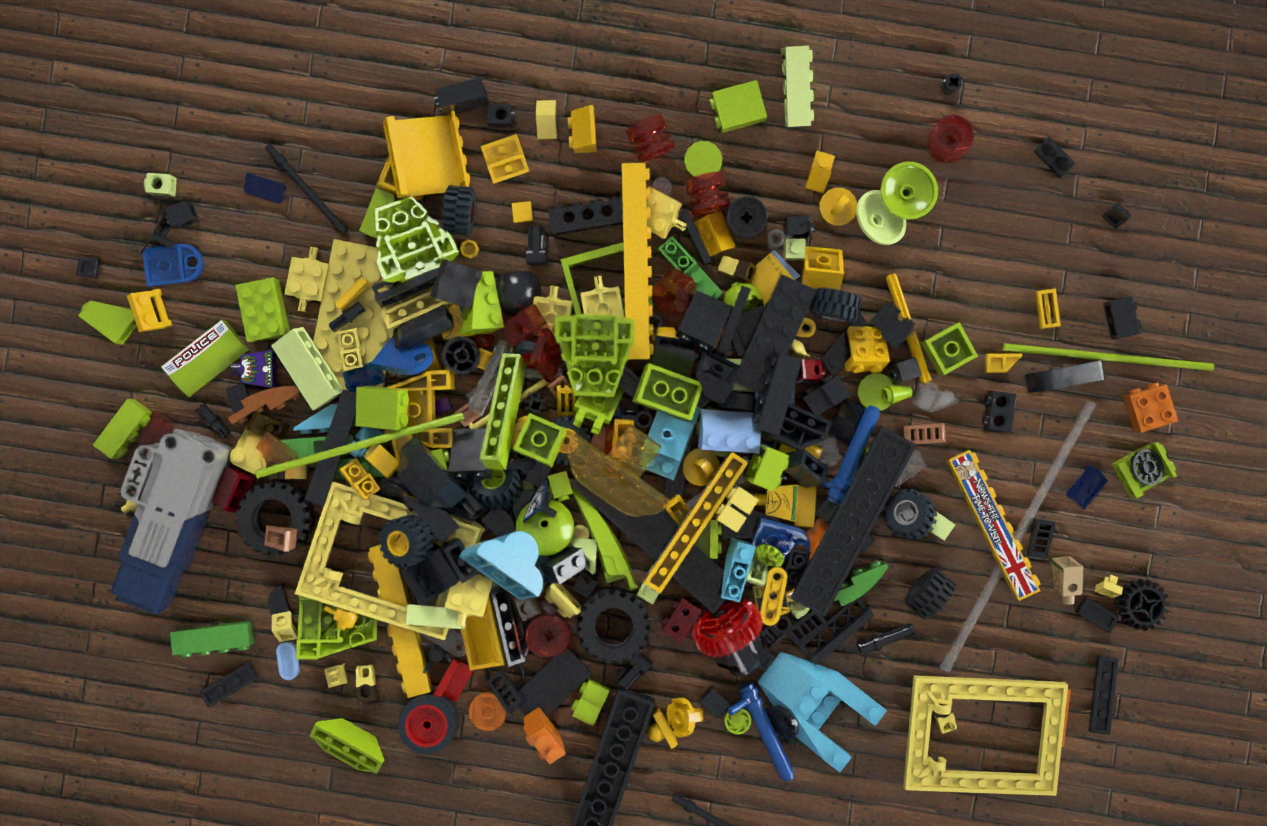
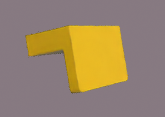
M722 212L706 215L694 222L710 257L735 247Z

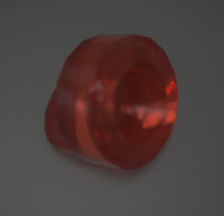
M492 333L475 334L473 341L479 348L489 349L494 342V336Z

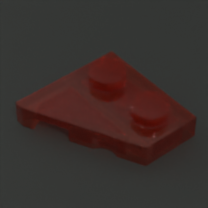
M155 410L151 420L142 429L134 442L140 446L159 443L163 436L171 434L173 420L159 410Z

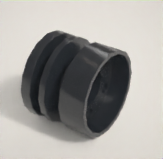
M744 196L732 202L727 212L726 221L733 235L742 239H750L762 232L767 224L768 214L766 207L760 200L755 197ZM745 214H748V217H752L748 224L741 220Z

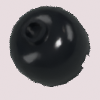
M463 336L450 339L441 349L440 360L445 370H449L451 374L458 376L472 372L480 361V352H478L477 345L471 339Z

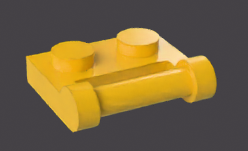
M161 289L127 295L139 332L173 326L172 321L167 316L161 298ZM150 298L154 299L161 322L157 320Z

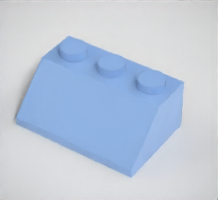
M701 409L698 448L702 450L759 453L761 430L752 427L751 419L753 413Z

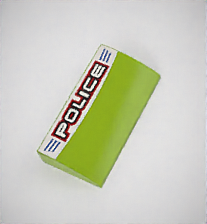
M220 320L162 365L161 368L187 397H191L230 367L231 364L239 360L241 355H245L250 350L226 320Z

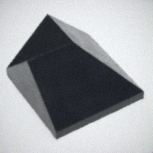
M844 399L830 420L832 424L828 433L850 446L865 408Z

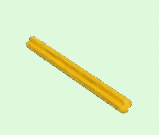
M890 274L886 276L894 304L902 311L900 314L904 318L908 317L911 319L897 275ZM914 332L906 341L912 358L916 357L922 374L919 376V380L921 383L931 381V377L916 332Z

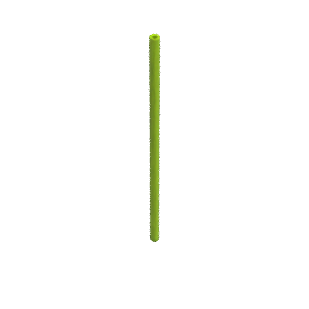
M1006 343L1003 344L1002 348L1003 351L1206 371H1213L1214 369L1213 363Z
M461 412L256 470L255 474L257 478L462 421L465 420L464 414Z

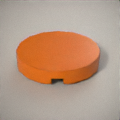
M483 692L477 695L469 707L471 722L475 727L483 731L497 729L503 724L507 715L506 710L493 692Z

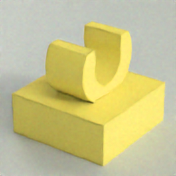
M1109 575V578L1105 577L1103 582L1096 584L1095 592L1114 598L1122 594L1123 587L1116 585L1118 577Z
M344 663L324 669L329 688L349 682Z

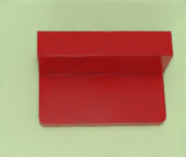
M454 658L434 695L440 698L443 695L456 702L474 670H470L468 664Z

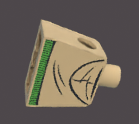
M1071 556L1051 558L1054 589L1062 595L1063 604H1074V596L1081 595L1083 591V566Z

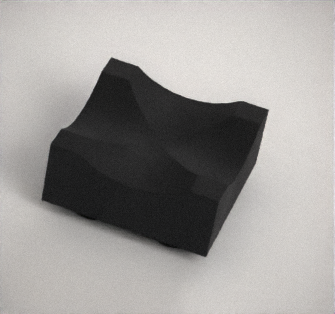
M442 259L430 296L471 309L475 289L483 272Z

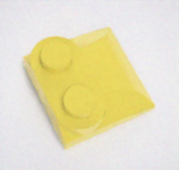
M245 428L236 447L230 453L229 461L255 474L256 470L269 467V461L274 460V440L250 432Z
M551 583L544 590L546 593L544 597L551 604L555 603L557 605L558 612L564 618L567 616L571 618L573 615L580 613L582 605L562 584Z

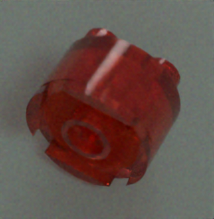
M671 270L655 284L652 289V296L659 312L676 315L682 313L689 306L697 291L695 281L691 276L688 277L681 270Z

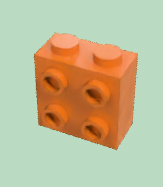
M1159 382L1147 385V389H1132L1128 391V395L1123 396L1134 433H1142L1178 421L1167 384L1159 385Z
M540 707L523 717L525 724L523 728L527 734L526 740L531 747L535 746L537 748L536 751L542 760L545 759L551 764L566 754L560 732Z

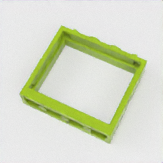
M624 242L561 259L575 314L582 313L569 268L624 253ZM648 297V303L653 308L652 299Z

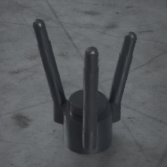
M427 642L421 643L422 646L431 648L429 651L430 661L423 670L424 674L434 662H440L444 657L448 662H451L449 652H445L444 647L441 645Z

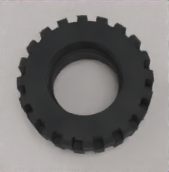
M283 481L261 484L254 487L253 490H249L245 494L246 498L241 499L239 502L241 508L236 510V516H239V520L235 521L236 527L240 526L241 529L238 532L239 537L245 538L243 543L246 546L251 545L252 551L256 553L262 552V555L280 556L301 547V544L309 539L308 535L313 532L314 527L312 523L315 522V516H312V511H315L314 506H310L309 502L305 500L304 491L300 487H294L292 483H284ZM277 500L288 507L292 518L290 528L297 529L295 549L282 551L264 545L266 531L261 524L260 514L267 502Z
M615 588L602 589L598 593L592 594L582 605L577 619V637L580 639L582 648L586 649V653L589 656L595 657L596 661H605L606 664L610 665L614 662H617V665L623 664L625 660L630 661L634 659L636 654L639 655L642 652V648L646 646L648 636L650 635L649 614L644 603L634 593H629L622 588L621 590ZM618 608L626 612L630 617L632 628L629 636L624 641L609 643L598 636L595 623L599 614L604 610Z

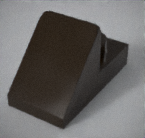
M254 412L246 429L272 440H283L290 425L268 414Z

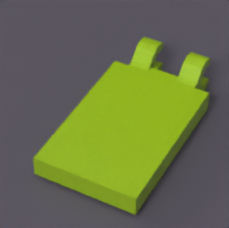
M617 387L614 397L579 396L573 409L578 412L573 425L580 428L584 418L594 421L591 433L598 435L603 423L610 424L624 391Z

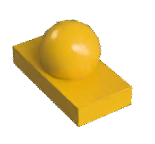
M656 708L653 710V716L657 723L649 726L647 731L648 737L654 742H660L666 738L672 749L677 746V739L660 708Z

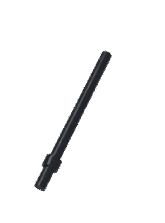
M268 144L265 150L274 158L275 164L283 168L338 231L344 234L348 229L287 163L286 157L283 154H279L271 144Z
M675 793L671 798V801L682 806L683 810L689 813L693 812L716 826H733L698 807L690 799L686 800Z

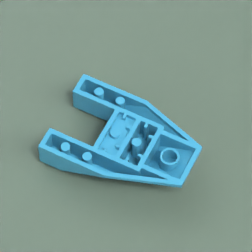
M780 651L774 662L759 678L758 684L773 706H783L795 717L799 727L796 737L838 772H841L852 757L819 730L841 700L874 726L877 725L887 710L839 672L818 664L815 666L813 662Z

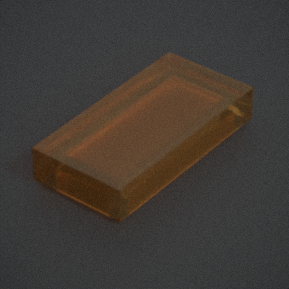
M270 432L265 433L256 447L276 464L295 460L299 455Z

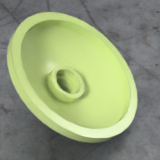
M880 190L869 191L859 199L856 207L857 220L867 237L881 245H892L903 237L906 231V219L896 217L885 207Z

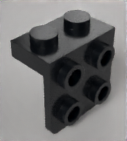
M441 549L433 551L430 555H427V559L401 572L421 606L460 581Z

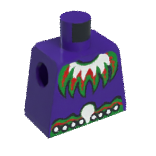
M268 350L241 355V363L231 364V375H241L242 383L277 387V354L275 351Z

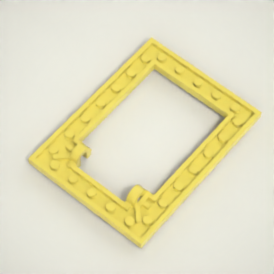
M332 482L295 594L445 640L449 628L406 624L407 607L339 586L343 572L331 571L326 565L341 519L359 525L363 512L388 520L406 515H414V517L418 515L414 510L410 512L403 503L375 494L363 500L352 487ZM455 520L460 529L448 539L455 537L460 539L465 548L475 545L481 528ZM450 588L438 596L435 606L445 607Z
M913 676L904 789L914 791L1056 796L1068 684L1055 681ZM952 699L1044 702L1037 774L945 770L946 759L944 757H938V762L928 757L932 711L942 715L950 714Z

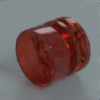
M661 114L643 119L626 130L631 144L640 143L634 149L635 154H639L637 156L639 163L658 159L675 147L674 140H669L672 137L670 133L661 134L667 129L666 122Z
M948 115L942 118L930 133L927 141L930 155L936 161L944 164L960 160L974 141L975 136L972 124L965 117L959 115ZM947 140L951 141L950 145L946 143Z
M722 171L698 175L684 182L687 195L697 196L689 201L691 206H695L691 209L692 215L716 213L731 205L730 199H723L729 193L727 191H719V189L726 186Z
M540 616L534 619L528 626L526 642L529 649L536 655L541 657L559 656L570 647L572 630L563 618ZM552 633L555 635V639L548 637V634Z

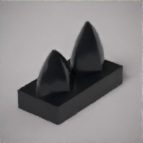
M1047 137L1033 151L1059 178L1063 177L1076 164L1050 137Z

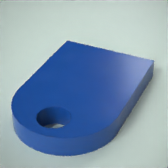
M175 244L171 249L166 246L145 248L143 251L147 287L192 282L201 275L204 268L202 254L198 249L188 244ZM192 257H196L198 261L195 267H190L189 260Z
M392 337L371 364L374 369L413 375L429 367L433 361V353L429 345L423 342L411 348H395L394 337Z
M760 518L750 542L756 547L758 545L775 547L782 553L784 557L783 563H786L790 548L795 549L797 545H804L805 547L802 550L810 551V541L805 531L765 518Z

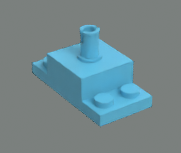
M696 406L692 421H684L657 411L643 446L644 451L638 467L674 481L699 418L701 408Z

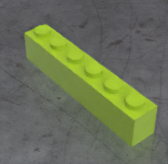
M502 353L480 460L487 469L506 470L526 373L525 369L527 368V364L521 354Z

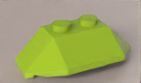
M343 718L318 721L311 731L310 737L315 739L316 743L325 752L357 770L377 774L384 762L376 737Z

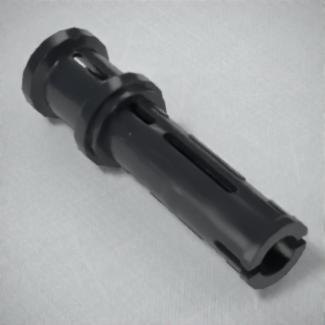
M909 623L882 635H871V638L861 642L858 640L856 645L860 655L865 657L866 654L875 650L877 652L881 651L885 645L915 635L912 624Z

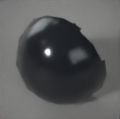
M530 272L504 273L498 276L495 281L501 312L510 317L520 318L529 315L533 311L534 297H541L539 281Z

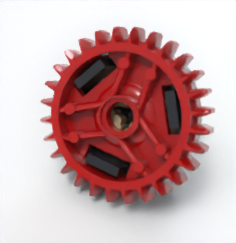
M746 599L740 600V602L725 601L714 614L710 610H706V613L701 614V618L697 619L696 623L693 624L691 631L697 649L702 654L712 655L718 667L729 670L734 676H743L751 673L759 666V654L762 647L759 632L762 631L763 620L758 608L751 601Z

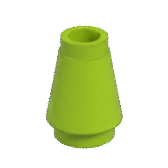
M886 386V388L882 389V398L885 403L894 404L912 397L910 386Z

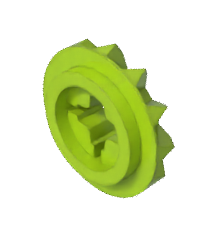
M758 545L755 548V559L761 561V564H765L767 567L771 566L772 568L781 567L784 557L775 547Z

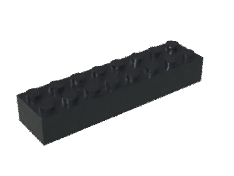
M618 686L570 826H613L655 705V698Z

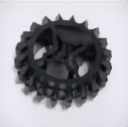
M1141 578L1137 582L1130 580V585L1124 584L1126 590H1122L1121 597H1116L1120 603L1115 605L1117 608H1120L1117 614L1122 616L1121 621L1127 622L1126 625L1133 627L1135 630H1140L1141 628L1143 631H1147L1148 627L1155 629V624L1160 626V619H1166L1164 612H1170L1165 608L1170 605L1168 601H1165L1169 597L1167 594H1163L1165 589L1159 587V584L1156 582L1152 583L1149 579L1144 581ZM1141 590H1149L1153 597H1146L1145 594H1142ZM1139 612L1140 615H1143L1144 619H1136L1132 613Z

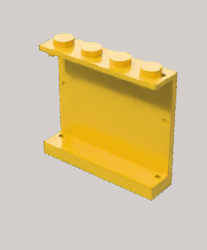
M451 111L447 116L395 120L394 116L385 118L383 127L397 199L445 193L449 185L469 187L470 175L466 173L467 159L462 152L463 139L461 135L459 136V119L455 116V111Z

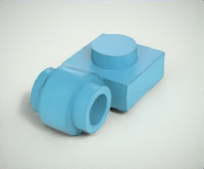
M362 427L355 436V439L359 442L380 436L382 431L377 428ZM363 448L352 451L350 454L355 458L359 457L361 459L367 449Z

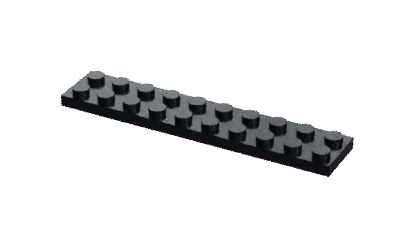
M882 426L880 427L790 597L792 600L826 617L917 444Z
M597 456L571 482V485L655 561L677 530L674 525ZM693 544L672 577L714 614L726 600L721 598L724 571Z

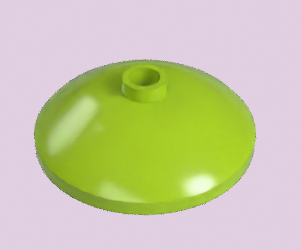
M902 162L893 166L885 174L881 183V198L885 207L893 215L902 219L912 220L926 215L937 201L938 185L934 175L928 168L916 162ZM903 191H907V197L903 195Z
M551 499L548 507L557 511L554 518L539 511L526 522H523L530 504L528 503L518 515L516 532H526L534 538L538 546L539 556H551L561 552L570 543L574 533V522L570 511L562 503ZM544 521L548 523V526L545 528L541 526V523Z

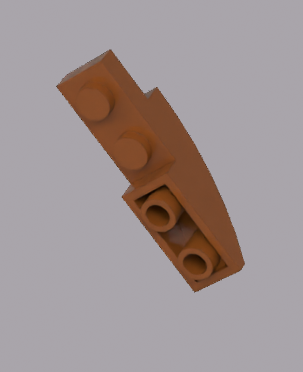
M283 386L260 391L241 400L245 408L228 417L231 424L238 423V425H241L249 420L248 415L253 412L260 413L266 409L265 405L270 410L276 409L278 411L287 406L285 402L292 398L295 401L303 395L297 386Z

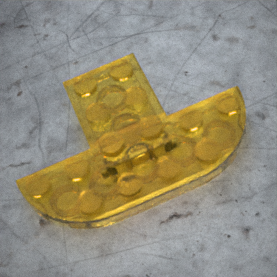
M629 424L608 455L576 433L573 435L567 452L571 472L580 484L612 507L633 517L653 516L663 511L671 502L666 496L640 479L662 446L636 427Z

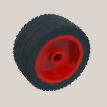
M435 692L413 697L405 705L399 717L398 730L400 737L409 749L417 753L433 754L444 749L452 741L458 728V713L455 706L447 697L443 695L441 698L435 696Z

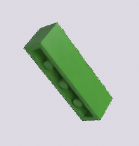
M252 620L176 629L170 632L172 655H180V658L192 656V653L199 652V655H207L214 650H218V653L229 652L231 648H237V651L249 649V646L255 643Z

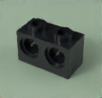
M988 391L984 400L986 414L984 413L982 417L984 429L1012 432L1017 394ZM997 397H1001L1003 400V404L1000 407L996 405ZM995 416H999L1000 418V424L998 426H996L993 422Z

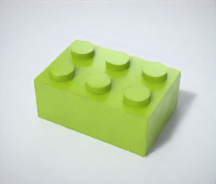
M272 277L235 285L247 342L257 343L282 338L290 332L279 279Z
M649 363L644 366L632 402L684 421H692L702 387L699 381Z

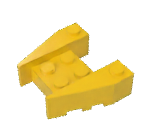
M449 370L428 371L422 375L387 387L408 390L407 428L436 420L435 390H455V375L451 374ZM433 428L412 434V438L417 435L425 446L431 448H452L453 434L457 428ZM387 430V431H384V434L391 433V432L398 431V430Z

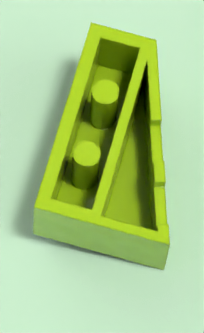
M493 271L482 273L475 289L471 309L464 308L461 314L463 324L462 329H460V335L488 334L504 328Z

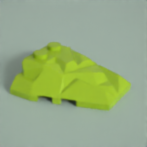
M412 196L375 209L377 265L385 282L394 283L400 281L404 283L439 268L442 259L452 261L459 254L452 236L440 227V224L428 215V212Z
M575 314L574 316L564 315L555 317V338L557 343L559 342L562 351L561 356L565 360L568 369L567 374L574 395L614 397L634 341L635 319L619 315Z
M299 595L296 659H319L377 640V619L357 613V620L354 626L341 630L337 627V621L333 620L335 615L324 611L326 606L337 610L338 607Z

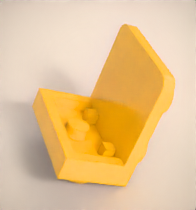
M850 326L847 329L851 357L844 364L845 371H853L854 373L871 371V373H879L890 362L886 340L881 336L882 332L877 327Z

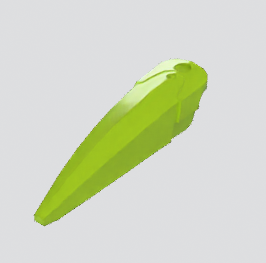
M571 485L572 495L586 522L590 535L597 542V552L607 584L624 579L628 591L638 588L626 555L602 513Z

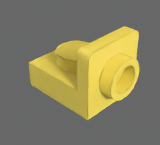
M290 611L272 615V633L279 642L298 639V631L292 623V613Z

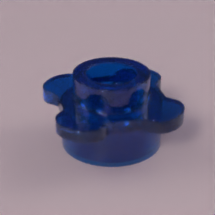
M780 534L779 538L776 541H772L771 545L784 555L791 551L795 546V542L788 539L786 534Z

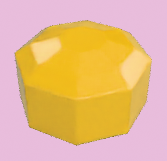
M468 239L462 242L460 252L463 257L472 259L478 255L479 247L475 241Z

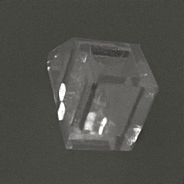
M927 382V384H920L911 405L926 412H935L957 404L960 399L955 398L956 394L948 390L940 391L937 389V385Z

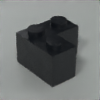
M888 303L870 321L882 332L881 336L894 348H898L916 331L914 328L915 323L908 317L904 318L900 314L902 311L894 303L892 305Z
M829 375L824 377L822 381H819L820 385L815 389L810 387L804 391L803 394L805 396L801 400L810 413L818 416L831 406H836L851 394L838 375L833 377Z

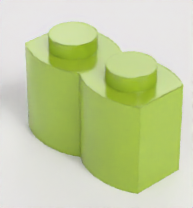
M591 679L587 683L583 682L579 691L582 695L579 700L575 699L571 708L574 711L572 716L593 726L609 694L610 688Z

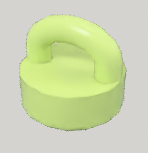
M796 601L790 603V610L797 619L802 618L809 611V608Z

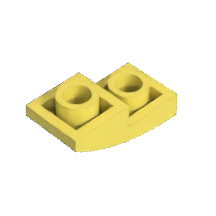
M357 327L337 331L343 370L363 367Z

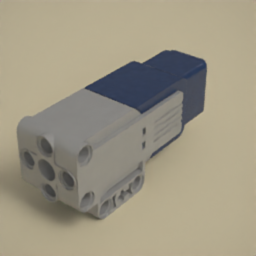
M174 429L172 434L163 436L159 443L139 446L136 449L121 488L123 498L137 503L138 506L120 551L122 562L110 591L112 594L117 595L115 598L117 601L152 614H158L166 610L169 604L172 603L183 571L189 568L214 505L212 499L226 466L228 467L230 453L233 450L230 446L192 431ZM148 449L147 456L145 457L144 451ZM131 486H134L136 488L135 495H133L130 491Z

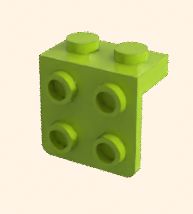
M711 518L694 543L710 559H718V554H721L722 547L721 542H718V535L722 533V524L718 523L716 518Z

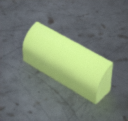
M304 327L292 329L271 345L313 411L341 395L343 388Z

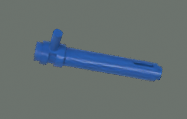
M870 404L865 408L837 476L833 478L832 482L825 479V484L821 485L829 489L827 493L829 501L839 505L843 499L879 418L880 408Z
M748 682L739 687L741 700L729 707L727 711L730 715H733L745 707L750 712L780 779L788 782L794 778V771L766 713L762 697L758 695L757 687L752 682Z

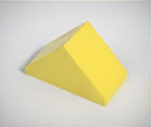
M556 100L537 101L536 125L538 140L557 139Z

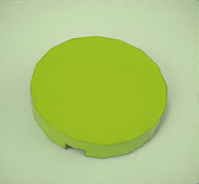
M709 141L694 143L685 154L684 163L686 170L692 177L698 180L713 178L722 166L720 150Z
M872 373L860 381L857 397L865 408L870 404L880 408L879 411L891 405L883 401L882 389L886 388V386L895 385L892 384L888 376L881 373Z

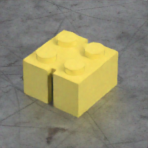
M735 485L726 495L727 498L723 504L721 503L716 510L714 517L737 533L746 517L730 507L731 504L750 514L758 499Z

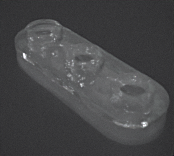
M450 628L444 641L420 633L456 657L466 655L462 636ZM456 645H462L463 650H457Z

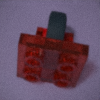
M542 328L537 341H523L519 343L515 353L522 355L528 367L536 368L546 382H553L562 360V351L559 342L557 343L555 336L549 328Z

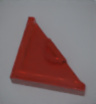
M611 419L609 425L606 424L604 463L607 466H612L615 419Z

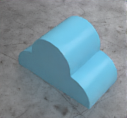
M518 531L465 548L459 556L519 600L538 597L541 593L543 585L542 576L534 566L538 558V546L534 538L526 532Z

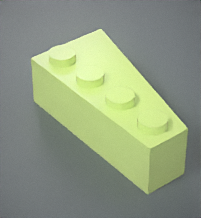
M809 46L781 48V55H785V60H783L782 64L783 75H786V79L783 81L784 95L787 96V99H784L785 127L811 126V121H814L813 109L811 110L810 102H813L814 98L813 90H810V82H813V71L810 70L809 64L813 59L812 50H809Z

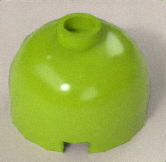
M736 282L731 285V288L724 295V303L732 306L729 317L742 285L751 288L743 312L757 307L759 303L763 304L762 296L754 285Z

